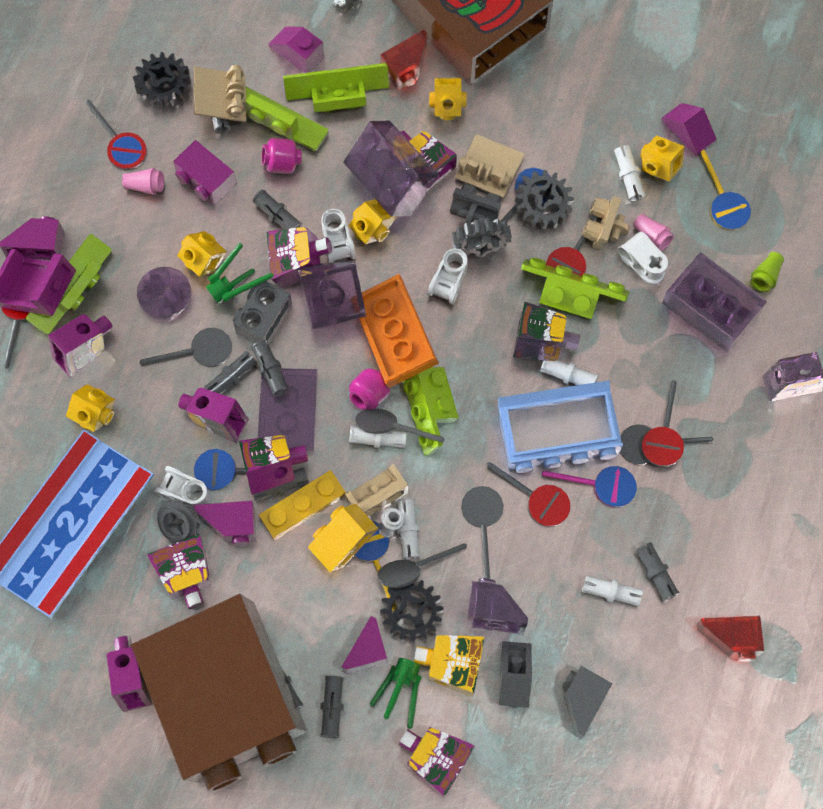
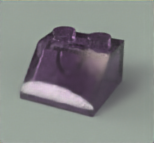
M355 262L320 263L296 269L307 320L312 329L366 316Z
M479 578L478 582L472 581L466 628L524 635L528 625V617L503 585L496 584L495 580L489 578Z

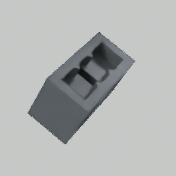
M265 281L250 289L247 295V303L243 309L239 308L233 318L236 334L253 343L260 340H267L269 342L292 305L290 293ZM265 298L274 299L269 305L261 303ZM252 320L260 321V324L256 327L247 326Z

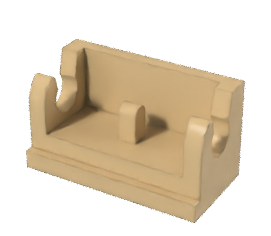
M393 464L386 471L351 492H346L344 498L349 505L356 503L370 517L408 494L409 486Z

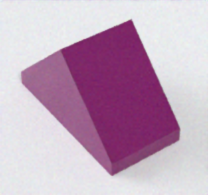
M681 103L662 117V121L696 157L701 154V150H706L717 141L707 114L702 107Z
M370 616L341 666L342 672L347 675L388 664L378 623L373 616Z

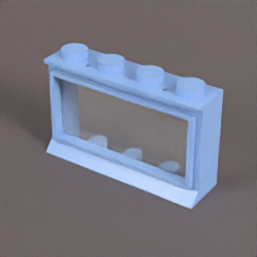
M610 380L498 398L497 411L509 471L516 470L517 473H525L537 466H544V468L549 469L558 467L563 462L572 461L573 464H581L589 461V458L600 457L601 460H607L620 454L623 443L621 442L610 391Z

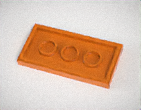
M400 273L351 298L388 388L439 364Z

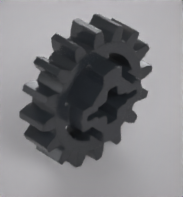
M161 52L158 58L152 53L150 54V61L141 60L143 67H135L137 75L133 76L136 93L140 94L143 102L148 100L151 107L156 102L160 104L161 108H164L166 102L174 106L175 99L183 101L182 93H189L188 85L191 84L189 68L184 66L182 58L176 61L173 53L168 58L165 57L164 52ZM174 71L178 73L179 78H177L176 74L173 73ZM145 82H148L149 86H151L150 89L147 88Z
M421 580L417 586L412 583L408 586L397 588L398 590L396 591L389 588L387 592L390 599L382 598V604L387 606V608L381 609L380 615L388 617L382 623L384 627H392L389 632L391 637L399 633L400 642H403L406 637H410L411 643L415 644L417 636L426 641V632L436 633V628L433 624L442 623V618L437 616V614L443 613L444 607L436 606L441 601V596H432L433 586L424 589V581ZM410 593H417L422 595L423 597L417 598L411 596ZM399 598L401 605L399 609L392 613L393 605ZM408 606L417 609L416 616L413 617L411 613H407ZM431 609V617L426 624H424L423 616ZM403 623L413 627V630L403 628L400 625Z

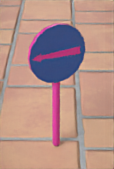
M610 466L603 469L597 475L596 480L549 471L542 472V475L546 477L595 486L598 498L605 505L611 507H622L629 504L637 491L634 476L627 469L620 466Z

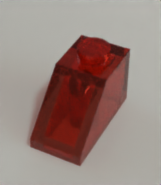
M425 30L418 32L380 54V62L387 64L389 80L397 91L403 87L412 86L420 78L427 48V32Z
M760 616L701 618L697 623V630L728 657H738V661L747 662L756 660V656L764 652Z

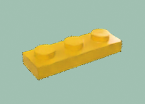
M329 470L258 516L275 541L342 499L346 492L333 472Z

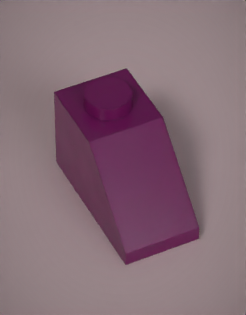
M285 26L268 44L271 49L304 73L312 72L325 58L323 41L304 27Z
M53 217L31 218L0 241V248L6 257L11 249H17L26 258L51 260L54 253L61 254L64 230L59 220Z
M252 500L194 505L198 518L227 543H232L233 546H247L250 544V541H256L255 507Z

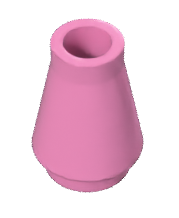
M151 168L134 173H125L122 178L123 188L125 190H135L156 195L157 192H162L164 189L163 172Z
M645 214L639 215L633 223V227L639 232L645 233L660 251L666 249L673 240L674 235L669 227L647 217Z

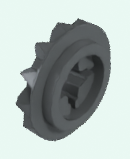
M180 499L176 501L169 500L158 510V526L163 535L173 543L198 535L197 529L200 526L196 522L197 514H193L190 511V504L183 505ZM176 518L184 520L183 524H173Z

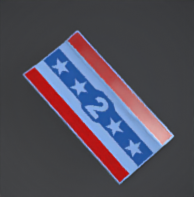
M83 430L1 540L0 585L49 618H52L151 481L154 474L109 447L86 430Z

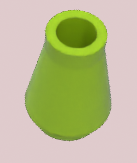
M771 252L751 273V285L761 292H769L775 288L784 257L780 253Z

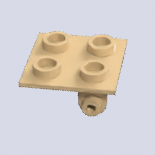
M232 65L228 72L194 66L195 115L246 122V80L240 65Z
M476 134L466 156L461 157L458 167L460 168L455 179L504 198L525 154Z

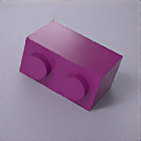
M194 140L173 161L176 177L183 184L187 185L189 183L194 187L195 193L202 200L206 201L208 199L214 205L237 184L234 171L197 140Z

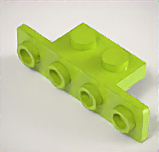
M387 63L283 76L286 100L312 98L314 112H330L336 109H355L360 106H367L365 91L389 88Z
M246 86L245 102L247 117L314 152L319 149L328 135L327 128Z
M89 234L69 260L76 269V272L54 315L29 313L26 320L43 333L49 334L70 308L74 311L78 308L85 298L81 295L85 288L89 287L91 289L101 276L97 272L110 254L111 248L93 234Z
M531 257L530 260L525 259L521 267L522 270L547 277L539 303L589 319L593 317L600 294L626 302L630 292L620 283L609 282V284L598 281L599 278L594 275L584 273L583 276L572 273L573 270L568 267L557 265L554 268L546 265V261Z
M431 367L403 381L404 391L409 400L411 415L415 421L416 429L441 436L437 423L454 422L459 418L444 367ZM418 435V440L425 456L433 454L443 446V442Z

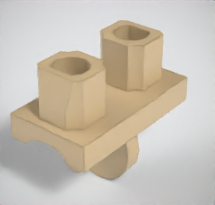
M613 196L608 201L596 197L589 212L600 217L601 221L597 223L589 219L582 232V236L594 241L592 248L600 250L602 244L608 241L610 233H612L610 237L612 241H618L619 236L628 235L630 227L624 222L625 216L618 214L615 220L621 198Z

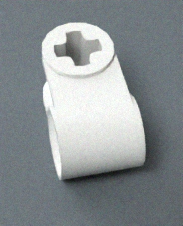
M338 209L327 210L322 215L321 223L324 238L328 237L332 244V253L327 254L329 265L334 264V261L349 257L356 259L354 244L349 234L344 214ZM331 222H338L340 224L339 227L333 229L327 225Z
M638 232L618 247L622 260L645 283L657 285L664 280L668 259L645 233Z
M454 248L444 254L439 268L431 280L427 295L439 296L449 300V304L452 305L455 303L467 273V255L464 251ZM457 261L462 265L455 269L451 268L448 264Z
M166 466L164 469L166 474L159 487L153 491L155 495L166 501L180 499L183 505L190 504V510L195 511L194 505L211 503V495L202 481L169 466ZM195 491L203 492L200 499L190 500L192 493Z

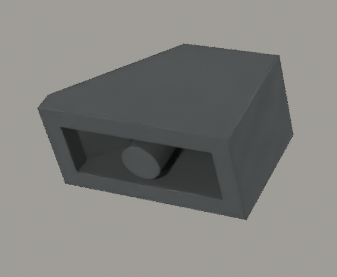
M502 641L499 705L513 708H529L532 684V644Z
M580 666L577 673L571 670L563 685L568 688L564 697L575 735L579 739H582L613 684L583 666Z

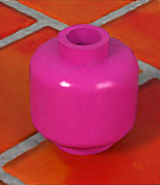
M271 138L262 147V165L266 166L267 170L271 173L291 174L295 170L296 165L301 164L302 151L297 149L296 143L291 139Z
M368 368L364 369L350 383L349 398L359 409L373 410L388 397L390 388L386 385L380 370L376 371Z

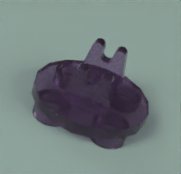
M158 267L150 270L141 278L137 286V299L141 308L148 315L166 321L174 319L175 316L187 308L191 300L192 289L188 278L180 270L172 267Z

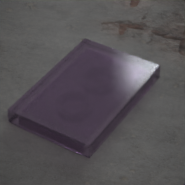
M281 368L282 375L290 390L278 397L272 395L265 376H261L258 438L283 435L285 436L288 449L305 445L306 452H314L317 369Z

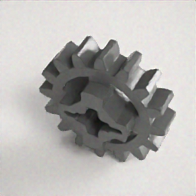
M544 170L541 176L534 171L531 179L527 176L524 177L523 185L519 184L516 190L519 194L516 195L515 202L521 203L516 210L517 212L524 211L525 215L522 220L526 221L530 218L532 220V227L537 223H541V228L545 229L547 224L550 223L552 228H555L558 221L563 223L567 218L566 214L569 215L573 209L570 205L574 202V197L568 196L573 189L572 187L565 188L566 179L557 180L558 173L556 172L550 177L547 170ZM545 193H548V195H547V197H546L547 200H546L544 206L542 207V206H541V204H542V202H543L542 199H543Z
M479 218L473 223H464V227H457L456 232H452L453 249H460L466 255L474 253L476 257H483L490 252H498L500 248H506L507 243H511L512 238L510 225H507L506 221L500 223L499 219L490 221L489 218Z

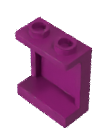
M11 249L0 268V306L5 309L53 316L76 269L62 254L54 253L51 260L46 261L26 258L17 249Z

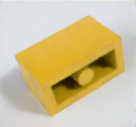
M356 503L346 507L343 505L339 506L330 515L332 520L328 525H323L313 534L314 540L308 546L330 573L343 568L379 529Z

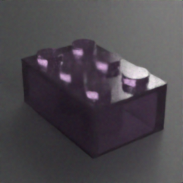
M369 121L343 161L347 168L391 217L412 215L439 176L435 169L391 121Z
M701 252L667 290L662 302L663 305L727 353L758 318L767 303L764 298Z

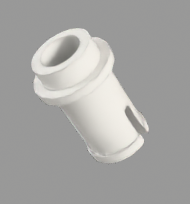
M395 508L385 510L378 526L380 528L379 533L387 538L395 535L396 531L404 523L403 514Z

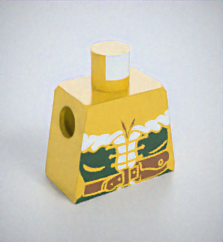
M438 635L434 649L421 646L416 647L414 662L430 667L429 681L474 697L485 637Z

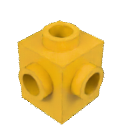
M434 78V92H429V108H434L435 116H440V119L453 120L456 116H461V108H466L467 96L466 92H461V78Z
M656 135L641 150V171L670 182L683 167L684 146Z
M380 199L365 201L353 212V219L348 227L354 232L355 237L365 244L376 241L381 242L388 236L390 232L389 227L397 216Z
M202 231L188 234L183 239L182 247L177 257L185 263L188 269L201 277L216 272L227 251L216 241L213 235Z
M86 384L72 393L66 417L80 424L84 429L95 432L103 425L107 426L113 419L114 411L112 409L116 399L107 395L103 390Z

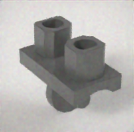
M465 184L461 189L456 187L453 192L450 212L466 217L465 223H473L479 218H489L490 221L498 219L502 204L500 203L501 197L494 193H489L486 197L476 195L477 190L475 187Z

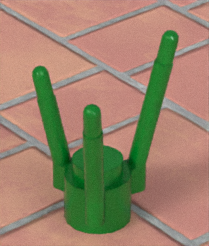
M239 243L217 271L208 277L211 283L206 288L218 304L223 301L227 302L232 297L274 277L273 273H269L236 289L234 287L255 272L253 268L231 282L226 276L220 279L221 274L243 248L242 243Z
M399 658L396 666H391L387 677L370 702V706L374 707L393 680L396 686L384 713V719H389L402 687L410 688L412 684L407 722L409 729L413 727L418 687L422 676L418 675L420 665L411 660Z

